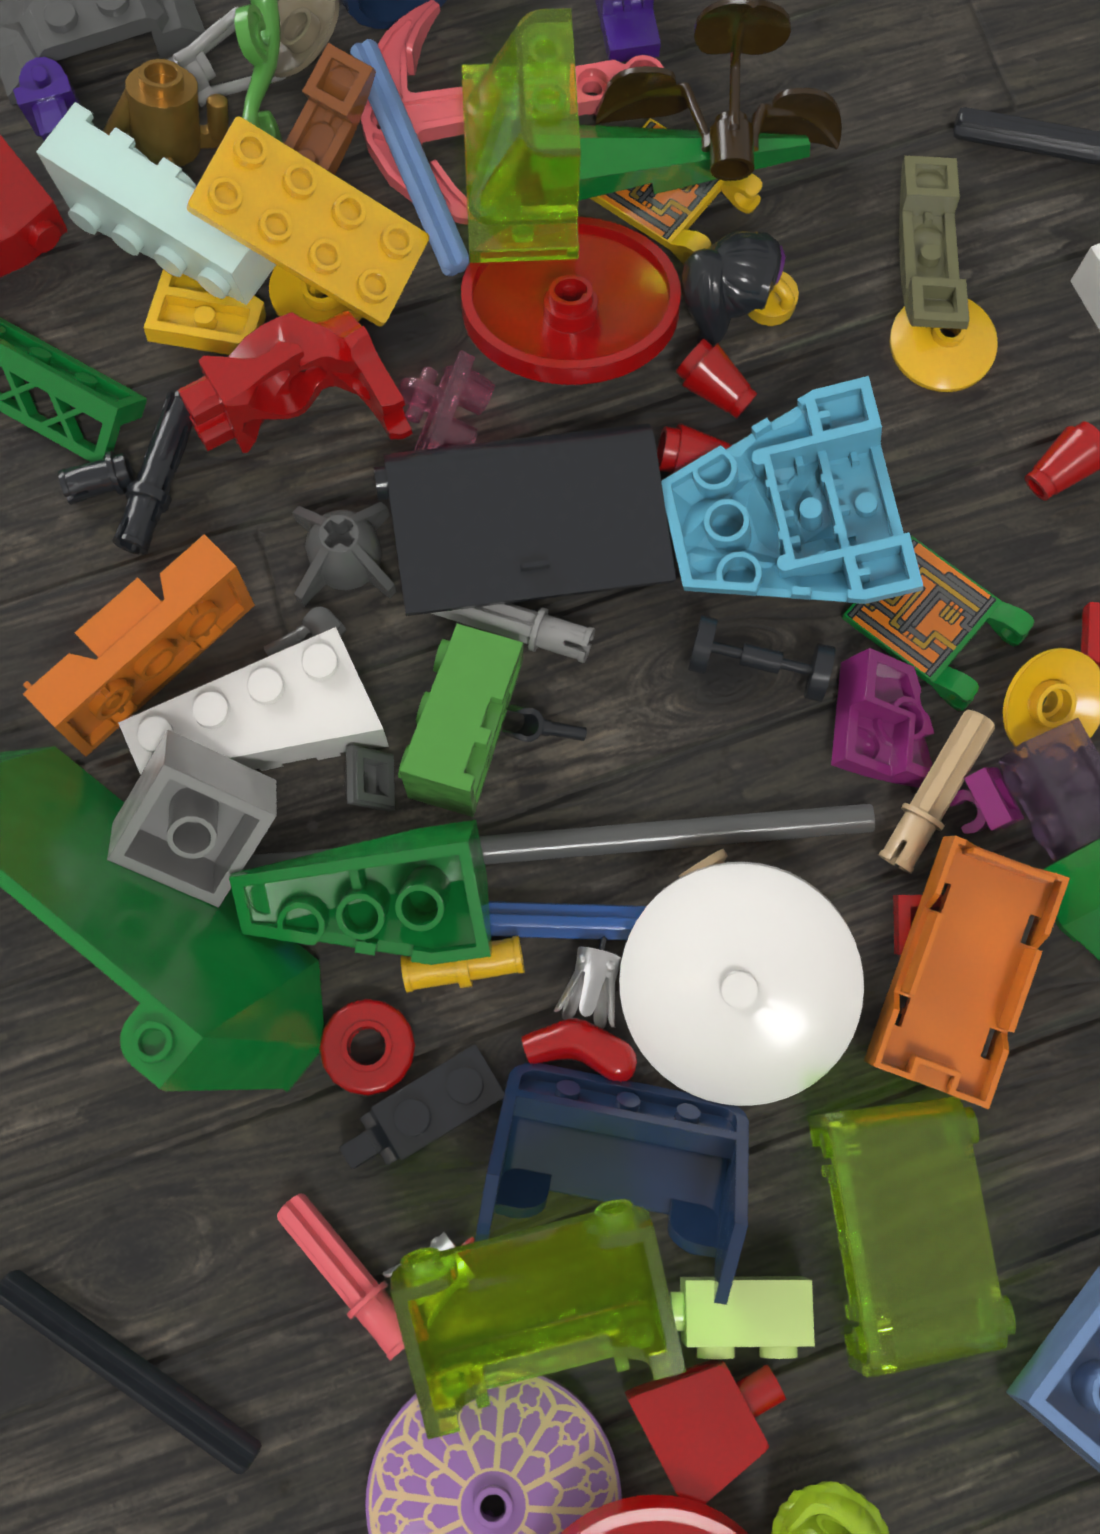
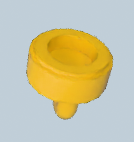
M782 272L779 282L774 286L768 297L765 308L753 310L748 313L749 317L755 322L766 326L780 325L790 319L795 311L799 294L797 284L789 274Z

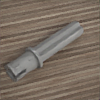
M508 603L431 613L528 644L529 651L535 652L539 647L577 659L581 663H585L592 646L589 641L594 639L595 628L585 627L548 615V609L543 607L537 612Z

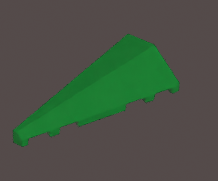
M531 123L532 136L548 208L650 183L652 184L653 193L658 194L717 179L710 172V152L702 151V138L698 130ZM760 133L759 150L754 152V170L810 157L809 138L806 135Z

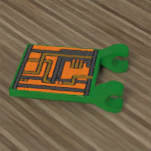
M912 536L911 540L923 582V591L867 604L853 603L844 613L842 619L893 658L914 666L917 676L931 685L948 705L957 711H963L973 701L974 696L978 692L979 685L973 678L949 667V665L986 622L1007 644L1018 646L1033 627L1034 619L1023 609L998 599Z

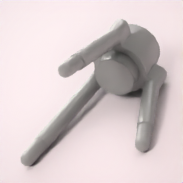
M239 7L231 9L191 44L166 59L185 68L196 78L198 104L200 107L206 104L207 98L211 94L226 96L248 90L252 76L210 86L208 81L215 78L216 74L205 55L235 32L234 17L235 11ZM273 76L271 83L284 80L286 77Z

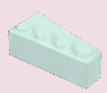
M75 102L36 151L70 208L68 215L71 220L87 233L96 234L99 231L112 238L120 248L131 255L137 256L139 253H142L154 259L161 268L173 276L181 277L184 274L198 281L207 292L217 298L224 299L226 296H230L247 305L276 264L188 212V201L197 186L182 172V168L164 157L158 165L152 163L134 147L136 145L134 138L116 127L110 135L104 133L92 123V112Z

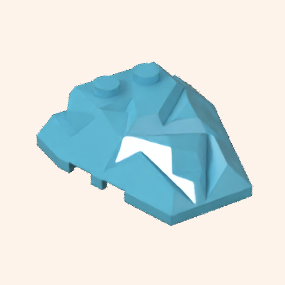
M869 376L808 392L797 399V407L772 422L768 418L763 419L751 427L752 434L729 448L725 449L720 445L661 481L665 509L684 591L839 601L867 604L923 591V582L910 532H903L881 448L882 425Z

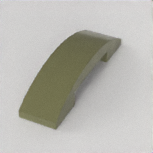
M904 155L902 162L899 210L900 274L904 306L911 326L967 329L969 324L966 279H960L955 223V211L960 199L957 158Z

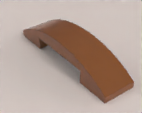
M327 43L302 90L308 100L284 144L335 175L365 109L376 74L375 69Z

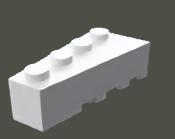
M336 627L118 722L140 775L167 730L249 768H260L261 771L283 767L284 763L317 758V760L341 756L340 753L346 752V747L351 745L372 750L389 747L384 729Z

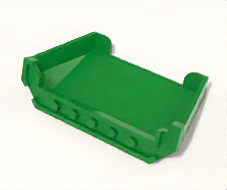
M56 746L0 752V887L140 1003L128 1017L121 1031L120 1046L125 1059L162 1091L283 1089L289 1092L320 1054L319 1047L325 1027L320 961L298 943L242 934L232 889L229 890L218 908L108 861L107 856L112 824L124 802Z

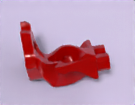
M347 310L327 320L318 322L310 321L293 312L277 317L248 334L229 357L203 356L198 362L204 377L178 389L179 395L190 414V421L207 451L234 438L242 453H248L256 442L259 429L266 419L298 417L310 408L323 389L336 386L358 395L376 416L390 439H404L413 434L403 410L405 406L403 396L379 358L368 331Z

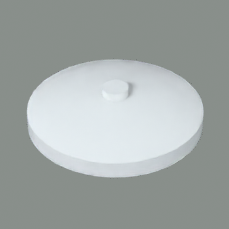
M726 862L714 864L688 873L668 885L647 905L636 921L625 945L620 967L619 984L623 1014L629 1031L642 1054L662 1076L677 1087L702 1099L720 1104L736 1106L768 1104L786 1099L813 1085L838 1062L854 1036L863 1006L864 980L861 958L854 937L840 912L827 897L804 879L780 868L761 863Z

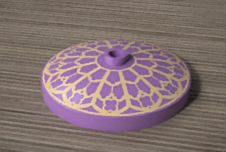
M505 1363L472 1365L452 1371L427 1384L402 1406L389 1424L374 1454L369 1471L366 1489L368 1533L560 1534L575 1520L607 1503L620 1500V1477L612 1448L600 1423L585 1403L565 1385L548 1375L523 1366ZM496 1494L505 1501V1511L500 1516L495 1517L491 1510L482 1511L481 1502L486 1496Z

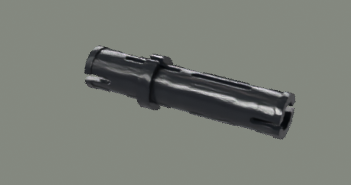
M172 391L166 394L162 412L143 458L141 469L136 480L128 484L125 496L128 499L126 509L112 541L117 547L129 553L137 555L139 553L142 555L148 554L156 525L161 514L168 511L172 501L169 495L171 484L180 465L193 427L189 418L190 414L178 391L175 394Z

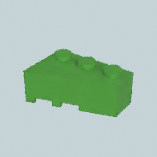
M458 623L451 640L442 639L433 667V671L437 672V676L431 691H425L421 699L416 717L417 727L410 745H407L399 767L398 778L402 779L409 799L474 817L506 717V708L510 704L523 663V642Z

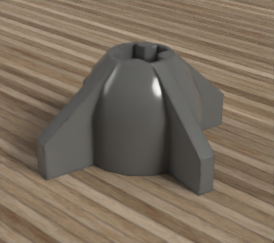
M382 502L360 512L337 510L322 516L301 506H298L292 512L295 521L308 531L305 549L310 567L294 593L297 601L305 607L325 585L333 589L348 591L362 587L367 582H370L389 599L396 593L395 584L380 568L382 552L376 530L390 516L388 507Z

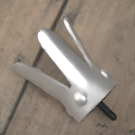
M607 937L601 938L599 949L578 947L575 971L554 1009V1012H558L563 1008L562 1018L564 1020L572 1018L579 1007V1011L584 1017H588L594 1012V1024L603 1029L608 1015L609 1024L611 1027H615V980L622 958L604 951Z

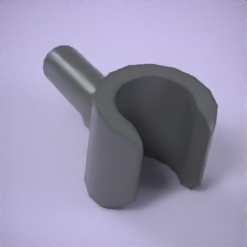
M315 607L306 614L302 625L296 627V630L265 645L264 650L268 656H271L334 627L337 628L340 637H342L346 632V628L329 609Z

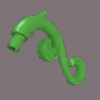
M250 0L251 4L236 9L234 17L235 31L240 49L244 57L254 66L245 97L242 118L282 142L278 125L269 110L259 111L276 72L280 52L278 1Z

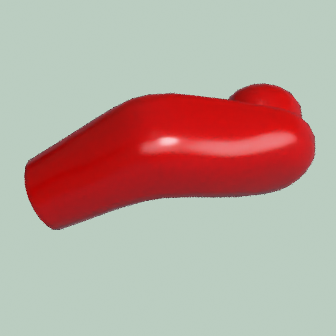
M569 1018L521 1037L523 1048L530 1064L573 1059L586 1064L609 1080L620 1082L628 1081L636 1069V1053L629 1043L586 1020Z

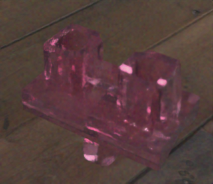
M460 350L454 365H448L445 368L438 387L434 385L438 372L430 367H424L419 378L406 377L401 380L398 390L403 396L405 403L409 405L405 413L407 420L412 423H420L424 411L428 412L414 450L474 444L478 429L453 416L457 405L480 416L486 409L492 396L495 384L478 372L471 370L476 357Z

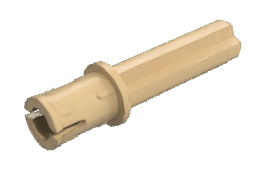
M966 710L963 713L910 804L903 803L901 809L905 813L886 846L880 851L879 857L893 866L897 864L899 869L912 874L913 867L934 831H942L945 825L940 821L963 784L964 778L967 777L995 729L993 721L976 711Z

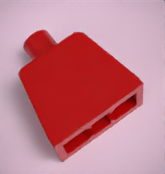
M721 1359L705 1361L633 1387L625 1392L678 1497L691 1499L703 1504L711 1500L767 1451L770 1446L755 1418L787 1400L780 1384L767 1364L735 1382L725 1362Z

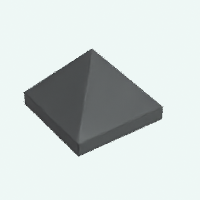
M354 745L346 747L343 786L347 804L387 812L395 811L393 754Z

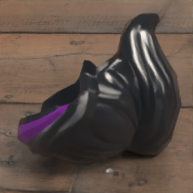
M737 231L728 233L709 246L708 249L703 248L695 251L685 261L681 291L685 307L700 329L696 337L698 344L703 339H706L712 346L721 342L728 330L731 318L741 317L755 309L762 310L765 308L771 291L780 280L786 259L782 246L767 232Z

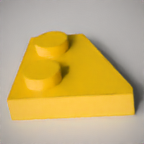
M163 269L143 328L148 342L230 355L248 334L264 324L266 311L264 302L256 296H253L247 305L230 296L220 299L207 292L198 281L184 274L181 277L173 276Z

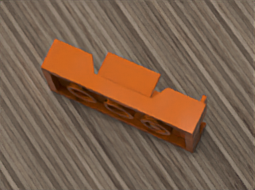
M205 534L160 573L164 594L163 601L137 577L75 632L82 642L98 657L97 659L68 653L36 683L31 685L26 681L23 684L27 689L23 695L85 757L120 727L118 722L135 714L255 606L237 566Z
M944 836L864 1061L876 1068L989 1109L1009 1054L1008 1031L1015 1032L1043 952L1038 950V948L1051 934L1070 878L1034 868L977 847L961 837ZM944 884H948L945 895L940 900L942 903L939 912L930 909L941 895ZM1029 917H1034L1026 943H1020ZM900 994L908 997L905 1008L901 1010L900 1014L902 1016L897 1026L895 1022L900 1011ZM991 1028L995 1032L984 1058L981 1057V1053Z

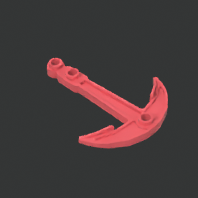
M434 0L414 8L400 18L384 33L378 43V47L421 144L561 114L569 117L587 114L596 115L606 85L614 75L634 67L664 68L656 58L648 55H639L631 58L626 64L616 60L563 68L557 74L413 93L408 90V76L415 75L422 45L431 25L440 12V5ZM591 92H592V93H596V94H598V95L591 96V95H587V93H591ZM367 100L361 116V124L368 152L388 184L412 202L371 104ZM437 160L430 161V167L454 222L482 227L486 220V213L474 205L454 185Z

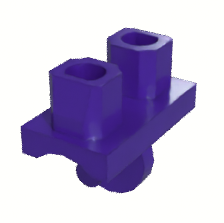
M36 57L27 61L21 68L19 75L20 87L13 89L19 108L37 137L41 136L43 141H45L75 102L81 106L82 104L67 75L56 61L46 57Z

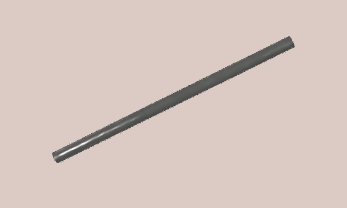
M870 803L479 837L484 863L487 865L870 833L875 830V814ZM334 848L256 854L250 857L243 870Z

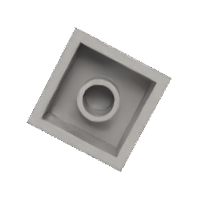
M167 730L113 821L107 860L219 908L231 889L229 876L232 873L243 870L277 816L276 780Z

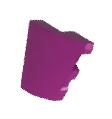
M871 648L841 662L832 766L869 778L920 788L933 766L925 737L935 733L930 717L921 704V687L914 666Z

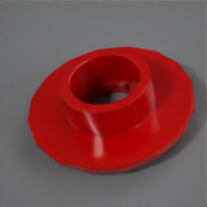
M363 999L346 1004L331 1016L323 1029L319 1049L323 1068L335 1084L349 1093L368 1096L385 1092L403 1079L412 1065L415 1041L412 1027L401 1011L384 1001ZM373 1029L385 1038V1053L375 1064H360L351 1056V1042L361 1030Z

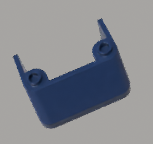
M525 1063L516 1066L509 1073L486 1174L472 1254L485 1256L494 1214L504 1215L513 1219L535 1216L543 1211L547 1203L549 1191L667 1214L668 1233L676 1245L692 1255L715 1258L714 1303L727 1305L748 1228L749 1120L747 1115L736 1105L708 1101L688 1092L633 1081H612L602 1075L542 1063Z

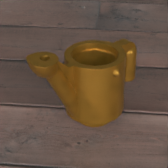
M166 59L149 60L133 69L127 76L126 88L106 123L103 132L110 135L116 127L134 138L136 143L134 147L152 163L158 165L164 157L181 167L192 162L200 153V149L218 148L229 129L228 100L221 94H211L206 101L207 124L204 126L200 125L196 78L185 68L180 67L173 61Z

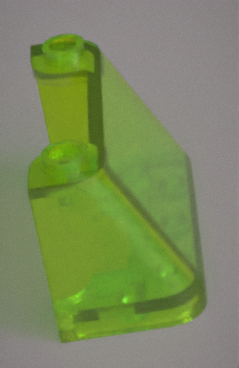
M951 1096L809 1116L808 1122L812 1146H821L823 1157L825 1159L831 1158L832 1164L821 1165L823 1178L829 1179L849 1298V1304L844 1305L846 1318L859 1323L858 1327H853V1334L844 1335L849 1367L869 1378L900 1373L1006 1348L1008 1342L1007 1335L1015 1334L1016 1322L1009 1298L1006 1295L1001 1296L973 1144L979 1142V1127L973 1108L964 1107L959 1098Z
M627 1199L607 1201L599 1205L592 1213L442 1251L436 1248L417 1249L406 1254L401 1259V1265L391 1275V1295L428 1440L459 1432L460 1423L458 1415L460 1410L474 1399H476L478 1409L491 1406L489 1389L611 1357L614 1359L617 1372L630 1370L628 1359H638L648 1363L654 1380L686 1372L654 1225L645 1208L633 1205Z

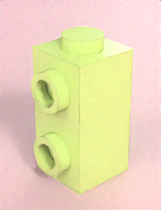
M680 1277V1292H670L669 1314L671 1331H681V1341L686 1347H697V1358L731 1359L735 1358V1347H759L761 1358L791 1359L798 1357L797 1347H815L812 1280L806 1277H734L727 1305L714 1303L715 1277Z

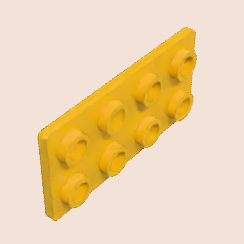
M240 116L236 117L187 204V210L191 214L377 326H383L387 322L429 241V235L425 231Z

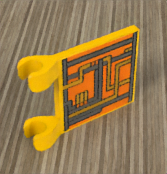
M651 118L642 127L667 129ZM751 174L747 178L737 181L716 179L658 194L653 193L652 184L650 183L590 199L671 250L684 264L695 251L703 248L708 249L711 246L710 239L707 236L688 229L716 196L722 192L737 209L746 214L751 213L760 204L761 197L758 193L762 189V182L756 175Z

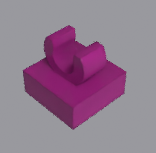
M984 767L965 777L964 779L969 790H959L950 804V807L958 806L968 800L976 805L977 817L975 820L961 827L965 834L983 831L987 826H989L991 831L1005 829L1025 819L998 767Z

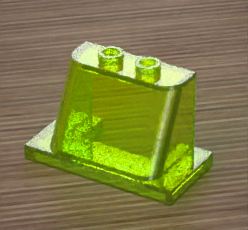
M538 9L529 12L519 21L491 64L461 65L470 263L578 259L579 239L577 222L581 150L572 9Z

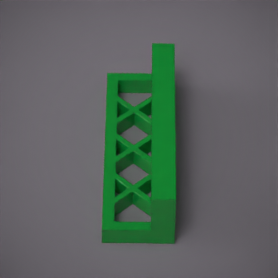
M0 317V367H2L12 389L5 393L0 392V412L90 462L103 459L106 452L114 451L121 425L142 418L147 398ZM38 387L47 392L58 416L48 419L39 414L29 390ZM85 413L103 423L97 445L83 438L74 416Z

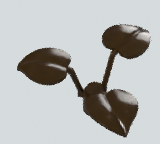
M720 0L706 7L695 22L694 39L701 52L710 55L731 53L729 111L718 114L710 130L690 84L686 82L676 84L675 74L671 70L661 67H634L614 75L606 85L596 112V124L670 116L689 108L702 138V151L710 152V172L715 178L724 181L741 180L754 172V152L759 150L760 133L806 135L810 143L825 145L836 150L840 145L842 133L841 113L837 102L828 93L814 88H792L781 91L774 97L772 104L762 103L758 106V109L752 114L751 122L748 121L747 115L740 111L741 53L748 55L770 53L783 46L791 33L789 14L781 6L767 0Z

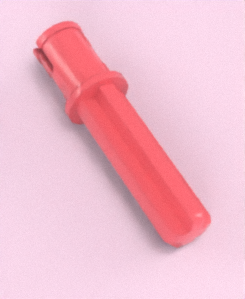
M300 1193L292 1197L280 1208L277 1214L278 1221L351 1309L347 1313L348 1318L351 1320L356 1317L391 1361L421 1332L411 1323L385 1291L388 1287L386 1281L384 1280L379 1284L305 1194Z

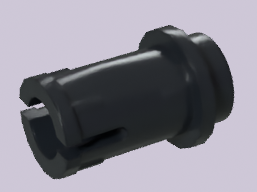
M112 450L106 452L103 459L58 471L61 489L70 505L112 491H117L119 495L125 494L128 484L135 481L133 468L125 453L116 455Z

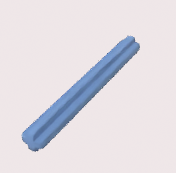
M366 39L362 43H355L350 50L351 55L373 67L376 71L368 100L422 226L429 235V242L440 268L446 276H454L465 272L470 263L469 254L378 44L372 39Z

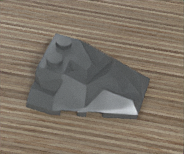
M0 0V76L11 105L17 104L13 89L20 87L19 75L21 68L27 61L36 57H46L58 61L151 32L160 58L177 53L205 32L194 0Z

